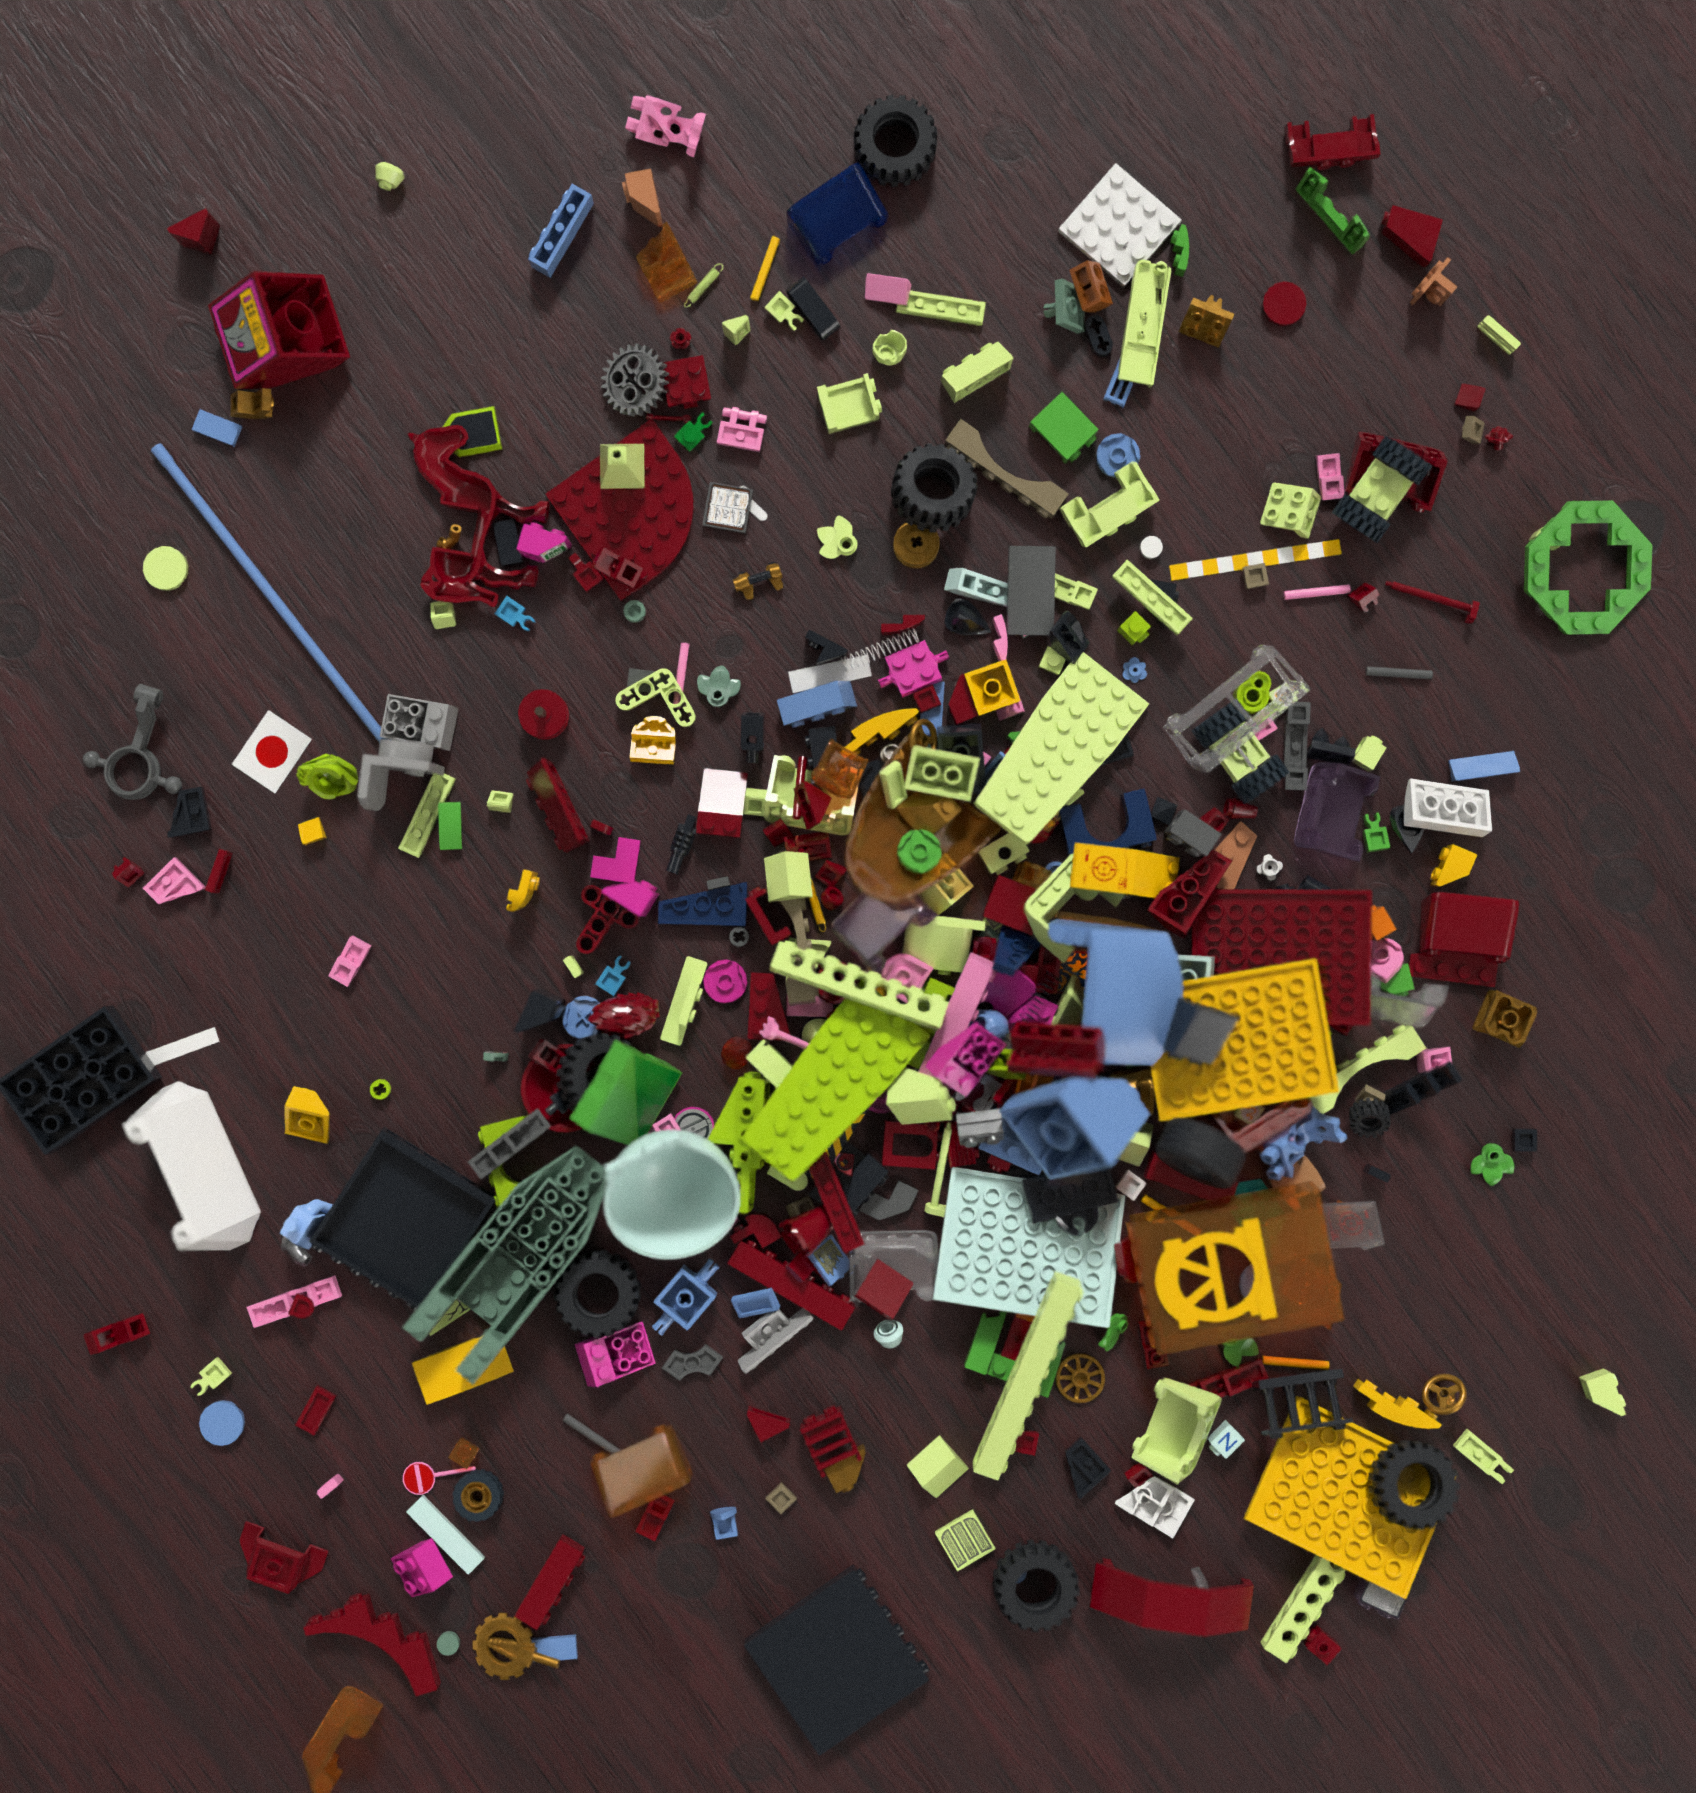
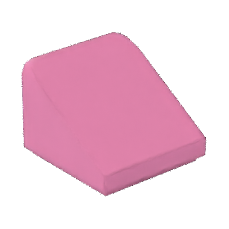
M1021 701L996 710L1000 721L1025 712Z

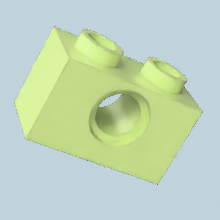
M1008 833L977 853L989 873L995 872L999 875L1008 870L1007 864L1012 861L1018 864L1026 859V853L1029 852L1026 844H1023ZM1002 847H1006L1010 851V857L1006 860L1001 859L998 854Z

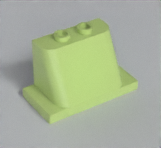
M898 911L895 916V921L906 922L902 953L912 955L932 966L941 975L951 976V971H963L969 957L972 931L985 930L984 921Z

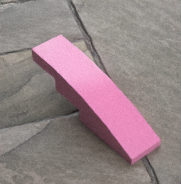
M336 1276L319 1280L248 1306L247 1310L253 1327L255 1328L291 1316L288 1315L296 1293L311 1298L314 1302V1307L341 1297L342 1293Z

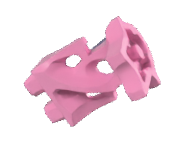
M646 95V98L633 96L631 108L642 111L640 120L628 117L625 129L635 133V138L667 147L669 142H679L686 145V153L694 157L706 114L697 113L691 119L676 116L678 111H681L682 106L650 95ZM664 107L669 108L672 113L670 115H663L661 109ZM672 124H677L680 127L679 134H674L671 131L670 127ZM661 130L663 133L662 138L655 137L654 131Z

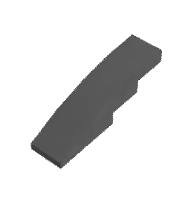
M536 1109L469 1160L468 1163L479 1178L482 1179L550 1128L551 1125L540 1110Z

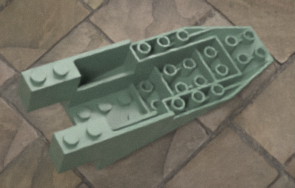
M576 1146L517 1184L403 1328L421 1342L430 1334L456 1300L459 1299L491 1325L456 1369L458 1373L474 1384L503 1347L512 1339L587 1242L604 1196L607 1180L605 1172L607 1170Z

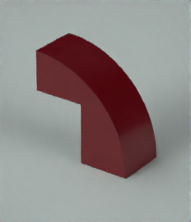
M141 1313L83 1334L90 1355L146 1336L150 1334L144 1314Z

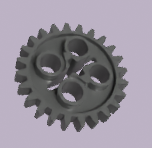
M637 343L635 346L628 344L627 351L620 347V355L613 352L614 360L607 359L610 366L609 368H603L607 372L606 376L601 377V379L606 381L601 388L607 390L603 396L609 398L607 403L612 405L614 410L620 411L621 414H628L634 417L635 414L643 416V410L651 413L650 406L657 408L656 400L663 401L660 394L667 393L663 388V385L669 384L668 381L664 380V377L669 375L668 372L663 370L667 367V364L661 362L663 357L658 355L657 351L650 349L646 345L642 347ZM639 361L638 367L635 369V363ZM623 376V381L619 384V379ZM651 377V382L647 385V380ZM635 392V397L631 400V396Z

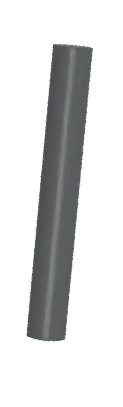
M1366 667L1365 675L1432 679L1433 671Z
M568 1413L563 1419V1422L617 1458L621 1453L619 1448Z

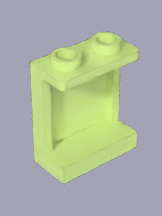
M868 373L863 374L862 378L827 388L825 385L817 387V394L829 434L879 420V413L882 412L879 399L875 400L873 392H876L874 380L869 379Z

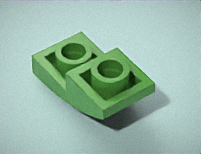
M1181 224L1178 231L1174 230L1171 243L1174 244L1172 252L1177 253L1173 266L1176 267L1174 275L1183 277L1189 257V237L1186 225Z
M438 802L440 850L462 849L460 802Z

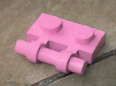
M724 407L722 416L730 417V422L721 421L717 444L760 452L764 429L756 428L757 423L766 424L767 415L759 414L758 411L753 410L752 412L741 411L737 407L732 409ZM737 420L750 421L749 426L737 424Z

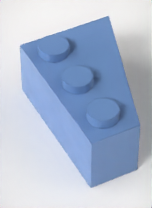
M839 680L777 700L783 724L792 725V728L805 725L804 722L812 720V722L824 719L826 715L841 714L847 709L857 707L850 681Z

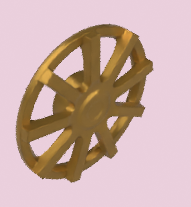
M1075 1353L1061 1361L1055 1376L1056 1385L1060 1393L1069 1401L1086 1403L1095 1399L1103 1390L1105 1384L1104 1369L1093 1356ZM1079 1358L1089 1359L1083 1369L1080 1366ZM1076 1359L1077 1369L1071 1368L1067 1362ZM1094 1362L1099 1370L1088 1373V1368ZM1066 1367L1072 1375H1060L1062 1368ZM1101 1374V1384L1090 1380V1377ZM1060 1380H1071V1383L1062 1389ZM1088 1384L1099 1388L1094 1395H1091L1087 1387ZM1076 1386L1074 1398L1066 1394L1070 1388ZM1080 1388H1084L1089 1398L1078 1399Z

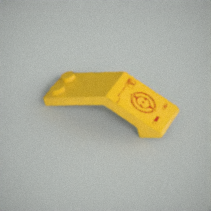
M1075 843L1070 887L1156 898L1163 888L1170 885L1178 877L1180 858L1139 850Z

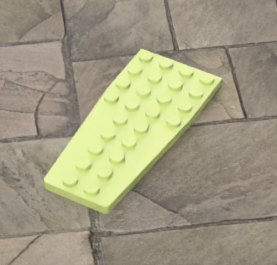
M1083 652L1074 664L1070 663L1039 702L975 801V806L1020 842L1028 844L1114 751L1149 703Z

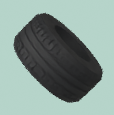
M1177 1117L1168 1121L1156 1146L1158 1158L1166 1165L1195 1181L1220 1189H1227L1234 1185L1246 1159L1244 1149L1234 1140L1209 1126L1185 1118Z

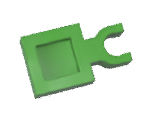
M1379 812L1374 814V822L1369 820L1368 814L1363 816L1364 823L1368 827V829L1363 831L1367 853L1388 850L1390 848L1386 826L1379 827Z

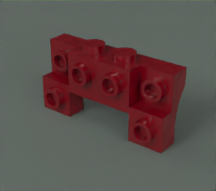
M1370 114L1368 118L1357 119V116H1352L1349 121L1350 131L1315 134L1311 137L1309 121H1304L1303 125L1293 126L1292 122H1287L1285 137L1286 146L1289 149L1291 167L1310 166L1318 170H1326L1331 166L1347 168L1356 161L1378 159L1381 153L1374 114Z
M974 936L972 953L993 962L996 938ZM1040 943L1038 959L1029 958L1019 970L1034 982L1036 988H1042L1047 993L1057 994L1059 980L1049 975L1044 976V974H1047L1046 971H1049L1059 978L1061 960ZM1049 979V980H1051L1053 983H1055L1056 985H1054V984H1052V983H1050V982H1048V981H1046V980ZM1046 984V985H1048L1050 988H1052L1053 990H1051V989H1049V988H1047V987H1045V986H1043V985Z

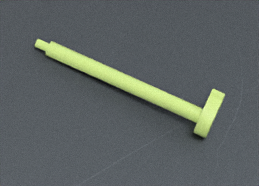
M948 1122L946 1128H944L931 1202L925 1204L924 1209L928 1214L941 1217L945 1215L946 1205L938 1203L952 1133L951 1122Z

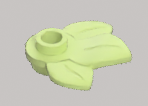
M837 516L834 527H821L817 529L818 537L824 544L819 552L822 556L834 559L839 555L850 556L856 551L857 541L852 536L850 522L845 518ZM844 542H849L851 546L850 548L845 549L842 547V544Z

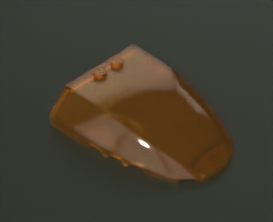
M907 735L889 756L868 789L854 820L846 845V867L854 884L867 896L883 902H900L910 899L939 883L978 853L1002 828L990 817L979 813L965 800L953 798L962 810L933 834L939 840L942 851L937 866L930 872L923 874L912 873L906 870L899 862L897 846L901 838L909 831H912V829L895 808L887 807L880 772L892 762L897 761L901 764L905 782L911 755L909 737ZM906 789L908 797L915 792L914 790Z

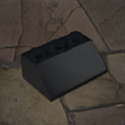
M543 989L532 990L514 1032H523L554 1021L559 1017L561 1018L566 1008V1005H563L565 999Z

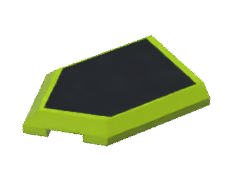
M494 406L451 414L443 427L460 425L468 433L466 444L454 452L458 457L503 450Z

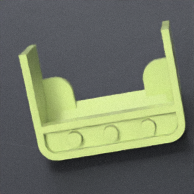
M1073 854L1039 887L1024 906L1025 915L1036 939L1063 963L1067 961L1075 947L1069 944L1056 943L1050 939L1048 934L1049 920L1074 894L1086 901L1092 900L1100 894L1115 908L1125 896V894L1070 887Z

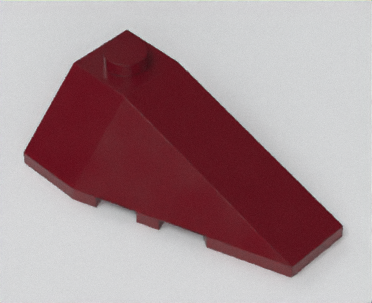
M1213 849L1184 874L1177 877L1170 885L1163 888L1147 911L1166 929L1184 939L1232 863V860Z

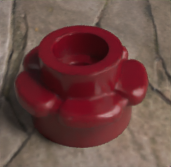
M677 328L670 335L672 346L675 349H686L690 345L691 334L688 331L686 332L684 328Z

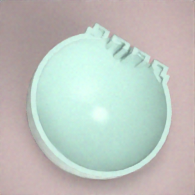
M684 1130L652 1132L631 1143L615 1161L605 1165L607 1170L605 1177L607 1180L604 1189V1209L608 1225L614 1235L625 1246L639 1254L658 1259H679L693 1256L705 1251L721 1240L730 1230L737 1217L740 1205V1191L735 1171L725 1154L712 1142L698 1134Z

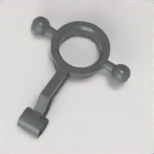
M139 684L133 696L134 702L137 703L135 712L139 724L132 745L117 749L107 760L101 758L95 751L86 752L82 759L84 765L88 768H96L98 766L104 768V777L110 789L119 797L128 800L145 798L158 785L165 787V790L171 794H176L182 789V781L178 777H161L159 761L147 749L156 721L154 709L160 707L163 700V691ZM138 753L148 764V778L140 788L133 791H125L118 786L114 778L116 763L124 755Z

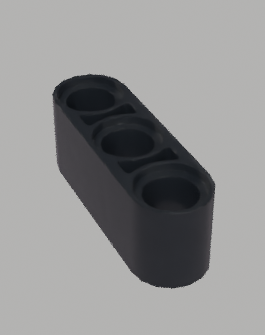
M802 277L786 289V293L822 341L841 328L835 316L805 277Z

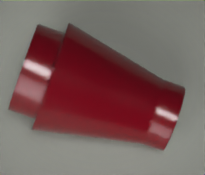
M1235 797L1232 799L1227 798L1223 807V814L1228 816L1229 819H1255L1258 812L1257 806L1249 803L1243 804L1241 800Z

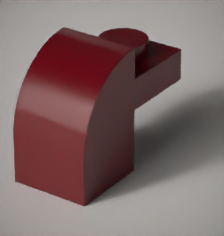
M762 1212L746 1214L745 1219L748 1224L745 1225L742 1222L733 1228L734 1232L730 1235L735 1244L754 1233L762 1248L782 1237L776 1222L769 1215Z

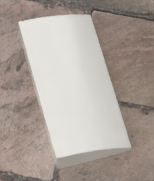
M1409 779L1404 803V826L1484 837L1492 831L1489 790Z

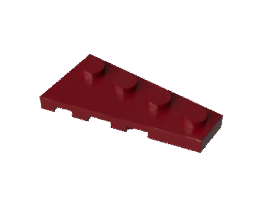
M1452 951L1440 953L1438 957L1427 956L1424 952L1408 955V966L1412 977L1495 987L1498 963H1493L1492 959L1488 958V955Z

